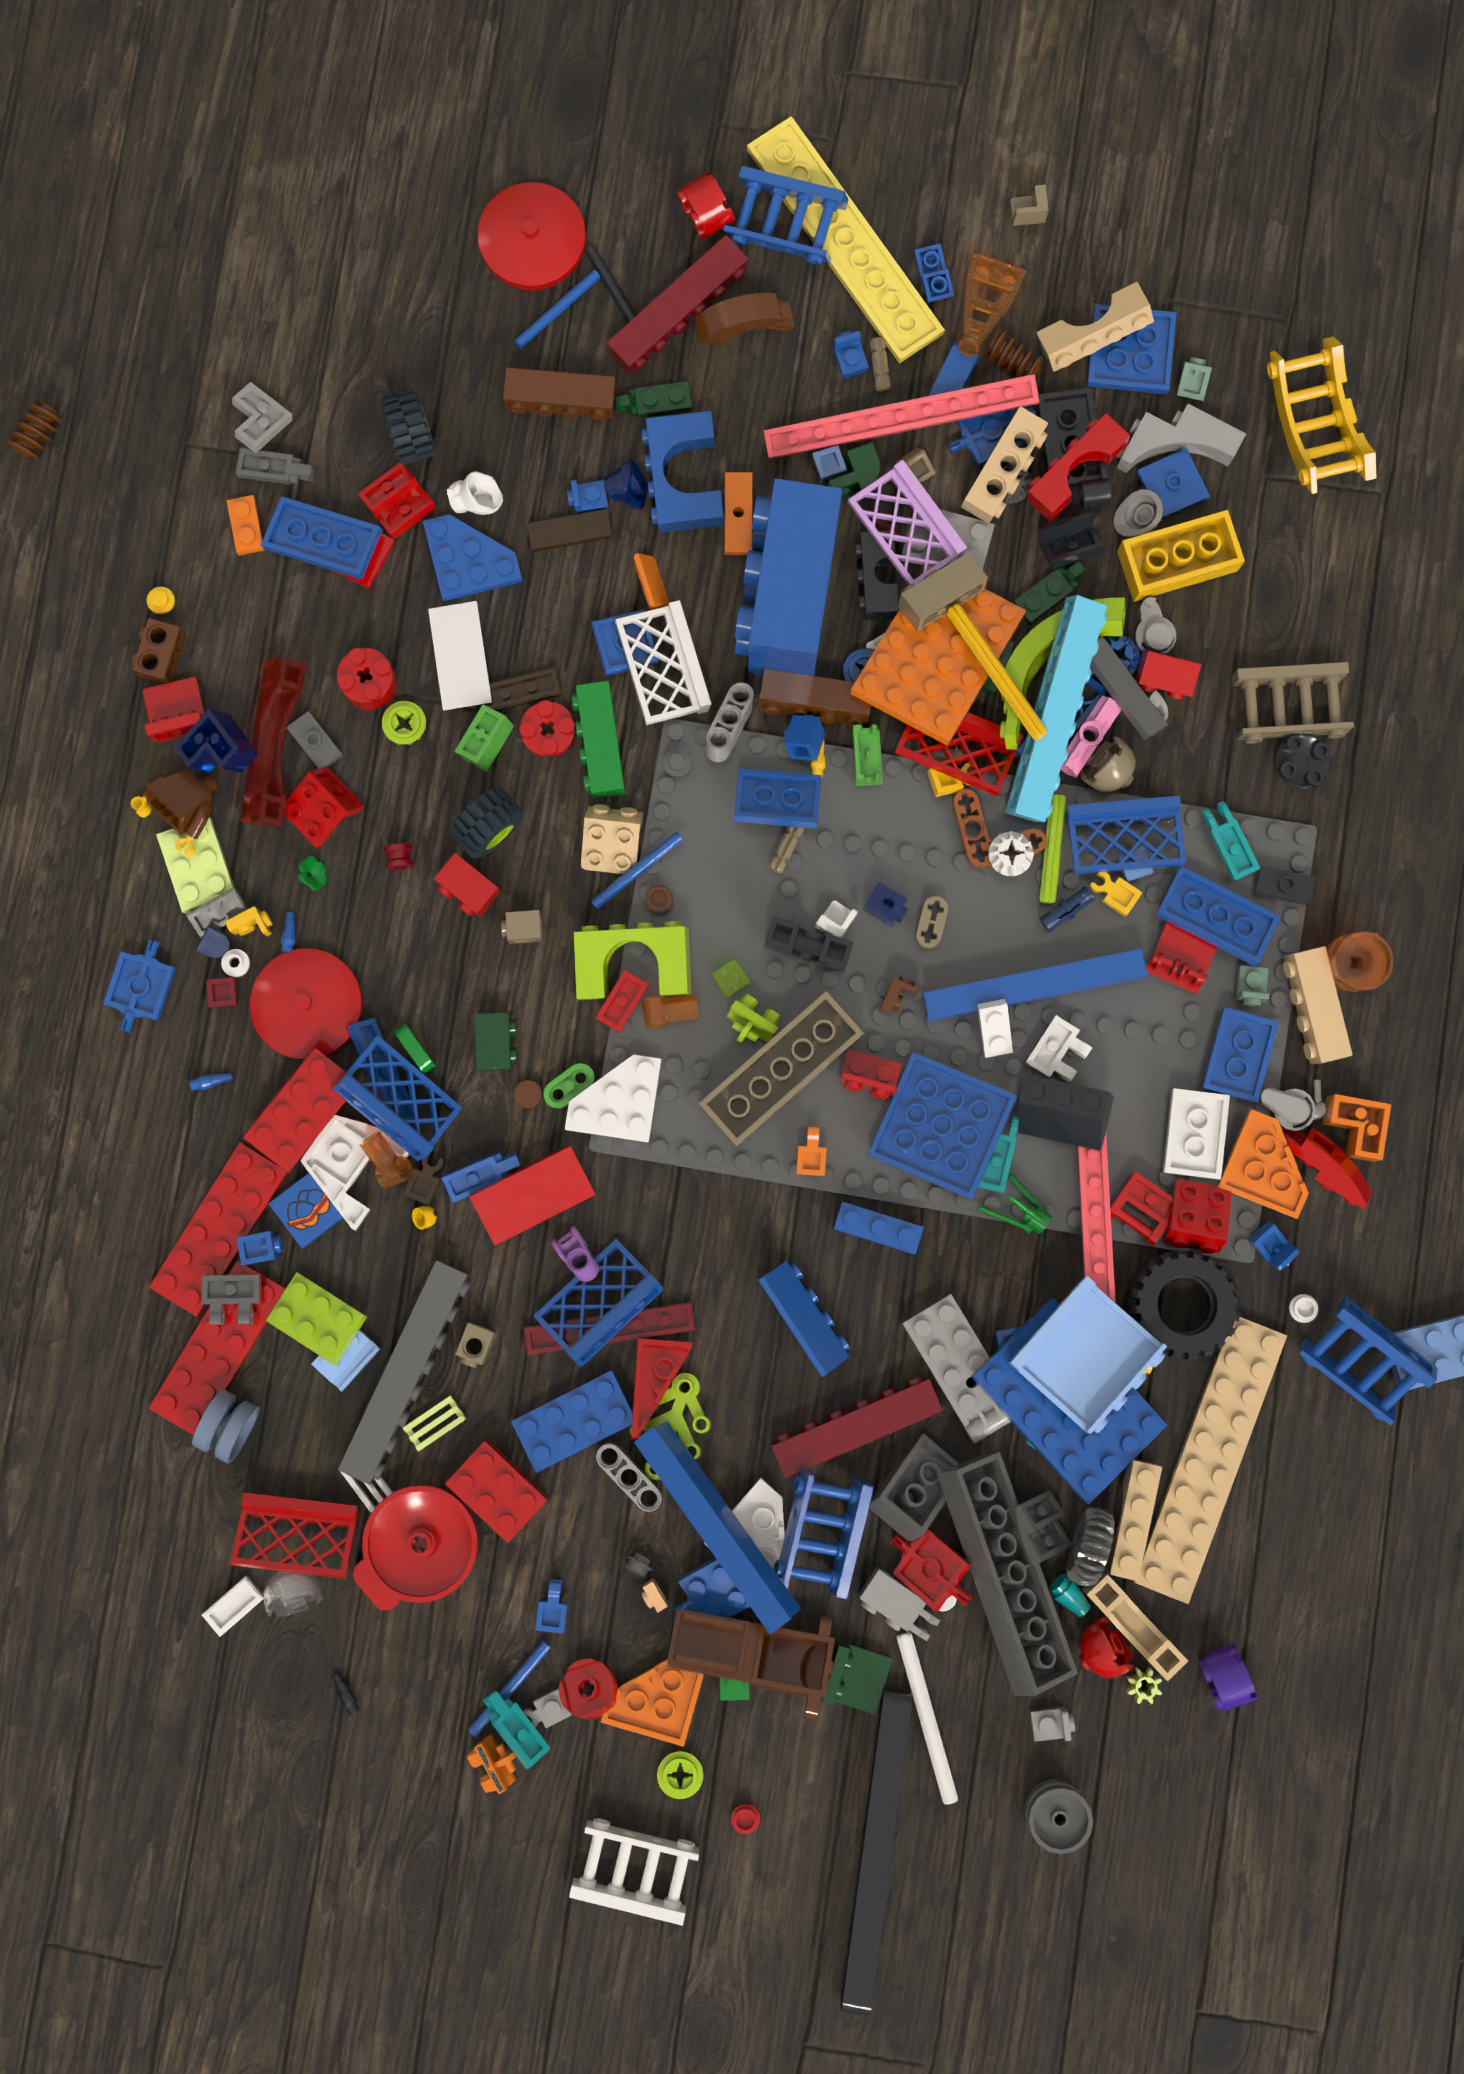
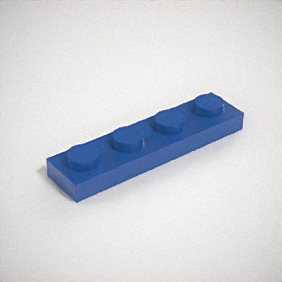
M375 1018L357 1022L347 1027L359 1056L375 1036L378 1035L383 1039ZM376 1045L372 1050L373 1063L386 1062L385 1052ZM394 1066V1081H402L396 1066ZM387 1067L374 1068L375 1083L389 1082ZM404 1085L395 1086L397 1101L410 1100ZM389 1086L376 1087L377 1097L382 1102L391 1101ZM398 1105L399 1116L403 1120H413L411 1105Z

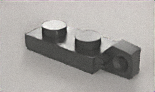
M240 448L236 476L238 478L291 485L298 484V479L301 481H314L315 470L312 468V465L301 464L302 460L295 458L291 454L261 450L255 453L251 449Z

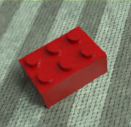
M489 1439L485 1440L445 1483L507 1543L550 1498Z

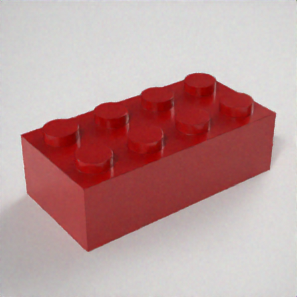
M313 1048L241 1137L289 1173L346 1102L344 1098L332 1089L346 1072L316 1048Z

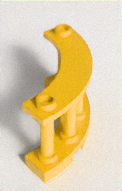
M1334 336L1323 339L1324 349L1320 353L1284 362V359L1276 351L1270 352V362L1267 363V372L1269 378L1273 380L1277 408L1288 449L1298 471L1301 485H1306L1311 494L1317 493V479L1354 470L1359 472L1365 481L1376 478L1375 451L1367 442L1363 432L1357 434L1353 423L1357 422V417L1351 398L1345 399L1342 383L1347 382L1343 345ZM1319 364L1325 366L1327 381L1323 385L1288 393L1285 373ZM1325 395L1328 398L1331 397L1334 410L1332 414L1295 423L1290 404ZM1332 425L1339 427L1342 436L1341 441L1304 449L1299 433ZM1339 452L1348 453L1351 460L1318 468L1311 461V459Z

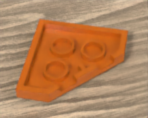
M1249 1108L1222 1171L1221 1180L1218 1181L1216 1186L1298 1219L1309 1194L1278 1119Z
M668 1659L617 1687L616 1704L602 1716L601 1723L684 1747L704 1675L672 1669L668 1666Z

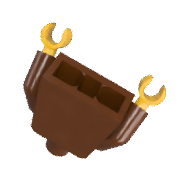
M186 770L175 774L158 775L151 783L146 785L143 797L137 796L131 800V807L137 810L136 813L140 817L148 816L151 809H153L180 835L187 834L185 838H180L176 841L175 848L178 852H181L183 847L188 845L184 855L190 858L196 851L195 845L192 842L194 839L199 838L212 812V792L217 790V783L210 775L198 780Z

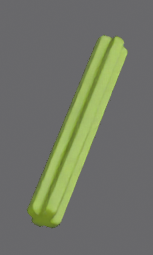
M1054 794L1052 797L1053 808L1047 821V843L1044 851L1040 902L1046 904L1055 903L1057 897L1066 808V796Z

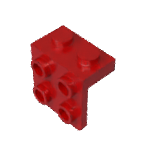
M1178 1179L1174 1186L1171 1222L1164 1231L1163 1242L1169 1243L1176 1248L1190 1247L1199 1249L1200 1252L1205 1254L1219 1253L1228 1241L1232 1192L1218 1188L1215 1185Z

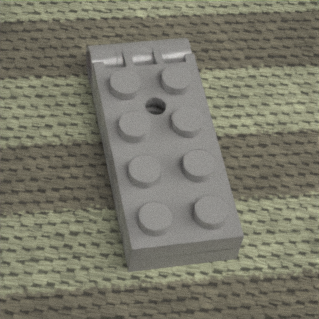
M951 1294L901 1323L974 1444L1011 1422L977 1383L972 1388H968L966 1385V1380L990 1357Z

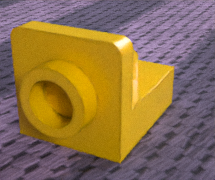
M255 906L225 921L229 931L235 935L240 934V936L250 933L255 929L254 925L258 924L260 930L266 936L272 934L269 927L273 923L265 910L261 912Z

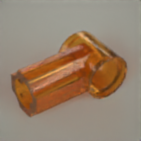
M696 994L667 998V996H654L642 999L645 1028L670 1025V1022L699 1019Z
M379 1131L373 1133L360 1144V1147L376 1168L375 1177L381 1187L389 1189L412 1177L413 1168L410 1161L403 1156L398 1157Z

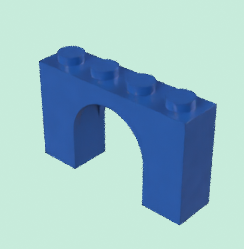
M711 411L646 418L647 428L642 429L643 445H649L650 454L645 455L646 472L652 471L653 481H648L649 498L655 497L656 507H651L652 524H658L659 533L724 526L721 490L683 493L674 489L664 476V470L668 461L677 453L686 450L714 447Z

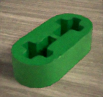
M406 1023L394 1030L400 1042L424 1074L436 1066Z

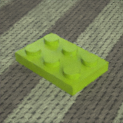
M296 1272L266 1321L337 1366L367 1316Z

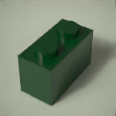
M509 1012L475 1014L477 1071H513V1064H517V1047H512V1036H517L516 1019H511Z

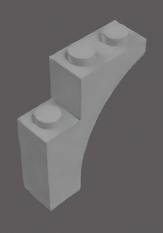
M1187 404L1184 412L1177 411L1171 424L1146 412L1142 420H1135L1129 434L1133 435L1130 443L1116 456L1120 458L1117 469L1127 473L1132 467L1150 457L1164 453L1179 452L1186 448L1189 453L1209 457L1229 466L1246 433L1190 404Z

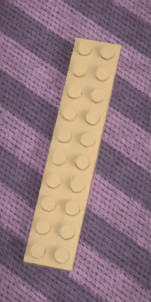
M1241 1317L1239 1321L1234 1322L1233 1328L1236 1330L1232 1337L1228 1336L1224 1340L1226 1344L1218 1350L1147 1541L1139 1581L1133 1580L1134 1583L1186 1604H1189L1287 1338V1335Z

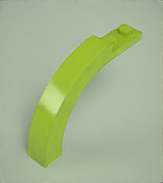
M1125 598L1093 600L1107 605L1105 611L1107 615L1106 623L1100 630L1098 637L1123 636L1126 614ZM1063 610L1053 614L1033 628L1022 639L1008 660L1005 670L1024 697H1026L1028 687L1035 674L1049 660ZM1002 695L1004 714H1007V719L1001 722L1000 738H1005L1006 749L1017 750L1021 721Z

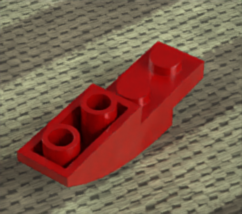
M1281 1126L1292 1154L1299 1157L1305 1165L1318 1169L1314 1179L1327 1190H1333L1343 1196L1349 1204L1365 1209L1372 1192L1356 1165L1334 1142L1313 1127L1305 1135L1299 1130H1287Z

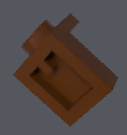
M899 976V979L893 978L879 1012L889 1016L892 1010L898 1011L904 997L899 994L900 991L916 996L919 988L914 986L915 982Z

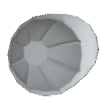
M1141 489L1133 492L1115 512V529L1124 537H1136L1152 532L1162 521V500L1151 490Z

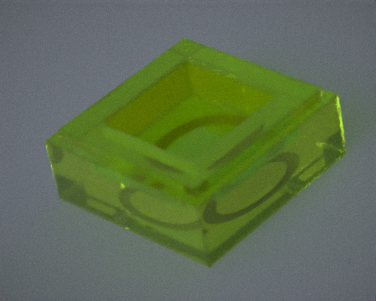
M735 959L711 974L727 998L750 984V980Z

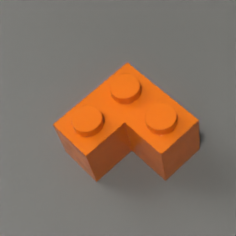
M1337 1094L1327 1096L1325 1102L1326 1113L1323 1115L1322 1124L1350 1129L1346 1155L1350 1158L1372 1162L1383 1160L1391 1104Z

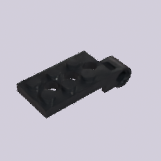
M1091 388L1038 394L1039 404H1037L1039 418L1048 422L1044 430L1048 436L1043 442L1046 467L1056 457L1062 458L1068 452L1064 445L1066 440H1074L1076 437L1081 439L1087 433L1085 431L1087 426L1096 418ZM1065 413L1071 414L1075 422L1071 425H1066L1061 421L1060 416ZM1087 461L1081 463L1078 466L1083 470L1082 476L1073 477L1071 474L1068 475L1069 487L1077 486L1082 509L1111 504V487L1105 462Z

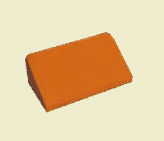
M640 553L634 554V564L649 610L668 606L669 600L655 558Z

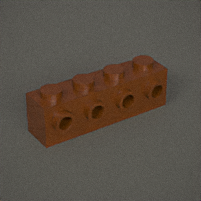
M506 367L503 401L505 408L516 414L530 411L542 416H551L554 413L564 414L568 418L589 416L594 420L604 421L607 418L614 419L616 379L613 376Z
M764 668L758 711H764L766 714L812 715L819 717L820 721L826 724L835 722L846 724L852 728L853 725L867 727L871 705L850 694L855 682Z

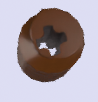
M1006 330L996 335L982 357L984 358L990 354L988 362L993 364L998 361L997 368L999 370L1007 367L1006 375L1009 377L1015 373V378L1035 374L1036 379L1042 369L1040 366L1042 357L1038 356L1032 360V349L1025 354L1022 353L1025 344L1021 343L1019 346L1014 347L1016 337L1013 336L1006 341Z
M35 398V401L39 406L30 404L28 407L33 415L24 413L22 416L27 424L18 422L16 425L21 433L11 432L10 435L15 442L5 441L7 447L27 460L29 457L39 458L34 451L35 448L44 451L45 447L40 441L43 439L50 442L51 438L46 433L47 430L56 433L57 429L52 424L53 421L63 423V420L54 409Z

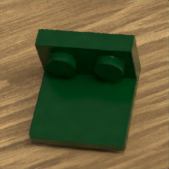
M838 1640L831 1660L833 1661L832 1674L829 1675L826 1697L821 1699L822 1703L833 1706L835 1701L875 1714L892 1659L889 1656Z

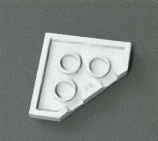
M632 1055L569 1101L565 1130L648 1143L661 1059Z
M760 1478L733 1508L732 1512L770 1566L774 1568L776 1560L780 1558L785 1537L782 1496Z

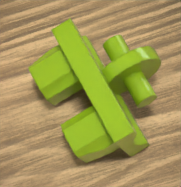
M746 994L740 1001L735 1000L727 1018L735 1022L732 1028L740 1033L737 1038L738 1042L742 1043L747 1037L753 1042H756L759 1038L768 1043L778 1029L777 1024L780 1014L772 1009H767L763 1017L755 1013L754 1009L758 1005V1001L749 994Z

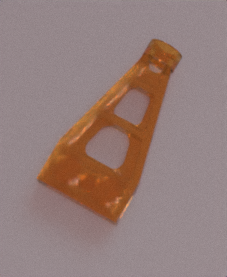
M975 253L965 280L962 336L958 344L960 353L968 357H974L979 353L984 339L1017 298L1026 270ZM981 285L1001 292L1002 295L995 303L978 298V286ZM973 309L991 314L987 322L983 323L972 319Z

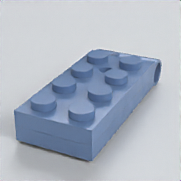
M1464 1314L1392 1332L1438 1368L1437 1381L1435 1383L1464 1376ZM1399 1365L1391 1367L1397 1385L1408 1373ZM1416 1383L1411 1389L1419 1388L1425 1385L1422 1383Z

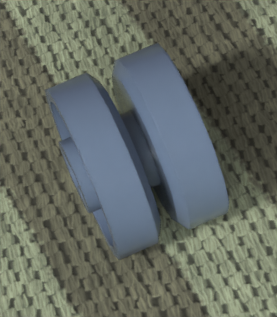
M221 1389L204 1412L194 1433L192 1446L203 1452H207L215 1446V1458L227 1464L231 1463L242 1449L258 1417L259 1406L247 1400L237 1406V1396L225 1389Z

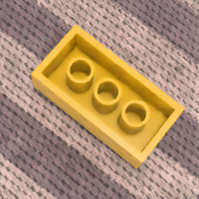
M1228 510L1123 540L1117 550L1133 602L1237 572L1245 562Z

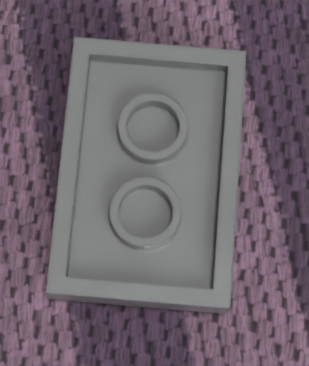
M940 509L967 546L965 554L969 553L983 570L995 524H988L982 520ZM911 524L909 526L907 537L910 536ZM915 525L912 538L928 541L930 532L926 527ZM906 542L902 551L903 556H906L908 543ZM911 544L909 557L925 559L927 546ZM930 548L929 560L941 562L947 558L942 549Z

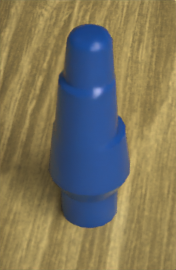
M293 912L286 913L284 931H282L280 939L282 953L291 952L296 943Z
M231 1073L200 1075L196 1079L189 1080L192 1091L197 1089L206 1090L214 1085L233 1080V1076Z

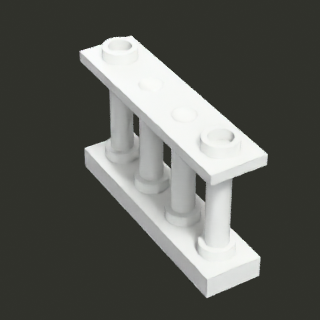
M594 1818L593 1821L587 1820L584 1833L591 1834L593 1837L584 1874L580 1879H573L569 1897L683 1926L686 1905L681 1904L679 1900L688 1859L698 1861L699 1847H695L694 1842L685 1839H678V1842L610 1826L611 1823L600 1818ZM604 1838L621 1842L612 1882L608 1886L597 1884V1881L594 1879ZM632 1845L649 1849L640 1890H637L636 1893L625 1891V1887H623ZM660 1852L677 1856L669 1894L664 1900L654 1898L651 1893Z

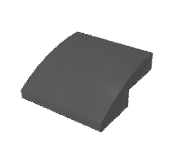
M1051 1489L1016 1507L1020 1536L1033 1566L1072 1545L1057 1520L1064 1516L1065 1513Z

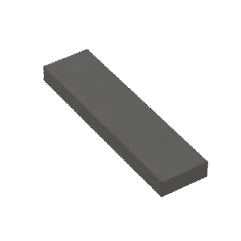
M1103 637L1098 639V651L1092 657L1090 668L1145 741L1162 731L1168 724Z

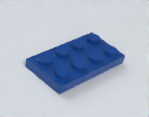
M281 496L261 546L264 550L362 580L381 536L382 529L378 525Z
M1183 866L1178 868L1156 913V916L1255 967L1259 964L1281 916Z
M611 1370L511 1421L535 1473L632 1425L633 1409L614 1370Z

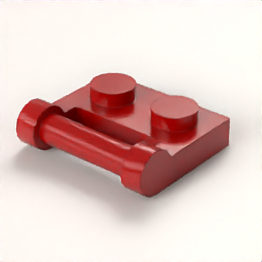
M1133 1172L1110 1205L1111 1218H1118L1144 1236L1146 1242L1154 1246L1171 1222L1173 1197L1137 1172ZM1127 1201L1158 1222L1155 1228L1152 1229L1122 1208L1124 1203Z

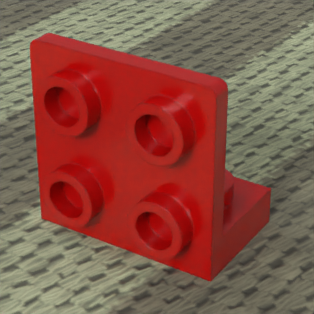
M196 677L143 689L150 722L145 724L147 736L155 743L209 730Z
M326 766L308 772L282 806L281 811L316 848H319L325 843L343 818L359 813L364 804Z
M848 1049L839 1083H843V1088L859 1093L861 1089L871 1091L870 1096L887 1100L889 1096L893 1097L897 1092L898 1087H896L902 1064Z

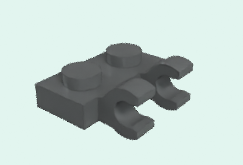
M261 1275L202 1276V1304L210 1305L209 1324L225 1325L224 1304H239L238 1324H254L252 1304H261Z

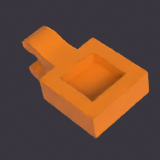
M808 1127L807 1146H798L796 1174L825 1176L827 1148L818 1147L820 1127Z

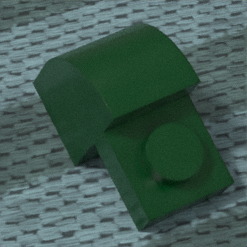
M873 442L847 451L846 464L850 473L829 480V487L842 488L841 500L851 497L855 491L860 492L878 480L880 461Z

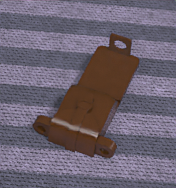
M681 1609L675 1616L667 1663L670 1668L747 1682L756 1688L805 1696L807 1700L804 1718L816 1721L819 1701L826 1697L829 1675L832 1674L833 1661L831 1660L835 1638L830 1637L833 1616L821 1614L817 1635L785 1628H778L772 1634H769L763 1624Z

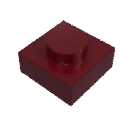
M235 977L206 980L208 1008L239 1006Z

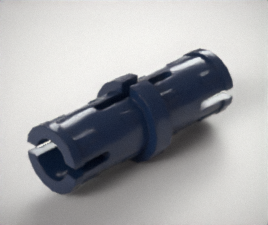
M1084 886L1068 899H1061L1058 902V906L1044 916H1041L1039 920L1047 932L1050 933L1068 918L1070 920L1075 918V914L1091 902H1094L1095 898L1090 890Z

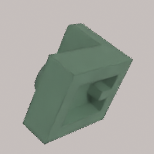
M1190 357L1189 362L1182 361L1181 366L1183 368L1176 392L1177 396L1204 401L1212 367L1205 365V359Z
M1240 965L1238 967L1235 1000L1244 1001L1243 1005L1261 1006V1003L1268 1001L1270 995L1267 994L1268 968Z

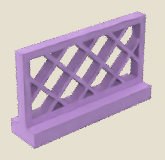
M904 460L894 465L890 472L848 499L851 508L908 585L912 583L918 584L929 572L933 570L939 571L952 558L956 556L960 558L966 553L967 546ZM892 480L898 488L897 496L880 494L882 485ZM864 497L876 499L874 512L862 510L857 502ZM879 500L895 502L894 514L877 513ZM899 503L912 507L914 510L912 519L896 516ZM876 518L892 521L890 534L878 532L875 528ZM895 522L911 524L910 536L893 535ZM915 525L928 529L930 532L928 541L912 538ZM892 540L908 543L906 556L894 554L891 550ZM911 544L927 546L926 558L909 557ZM930 548L942 549L947 558L941 562L929 560ZM908 562L924 565L923 574L913 580L907 572ZM927 566H933L927 571Z

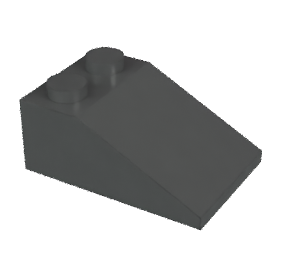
M924 1433L921 1434L873 1494L869 1509L908 1542H912L924 1535L946 1502L937 1473L959 1463Z

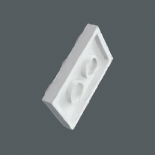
M1176 1088L1171 1090L1163 1173L1221 1180L1230 1095Z

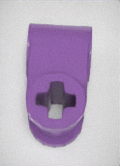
M572 1226L570 1232L558 1240L553 1239L551 1244L573 1274L580 1281L589 1282L597 1276L599 1265L588 1249V1245L575 1226ZM587 1261L584 1267L579 1268L582 1262Z

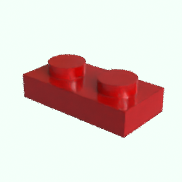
M624 970L597 1014L596 1019L621 1033L649 984Z

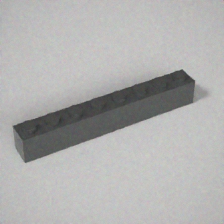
M436 1260L338 1471L368 1485L373 1483L375 1479L380 1480L386 1468V1464L382 1462L387 1453L392 1454L398 1442V1438L395 1437L399 1426L404 1428L411 1412L407 1411L411 1400L416 1402L423 1388L419 1383L424 1374L429 1375L435 1360L431 1357L435 1349H441L447 1337V1334L444 1333L445 1327L448 1322L453 1323L458 1314L459 1308L456 1307L459 1297H465L470 1288L471 1282L468 1281L470 1274L440 1260Z

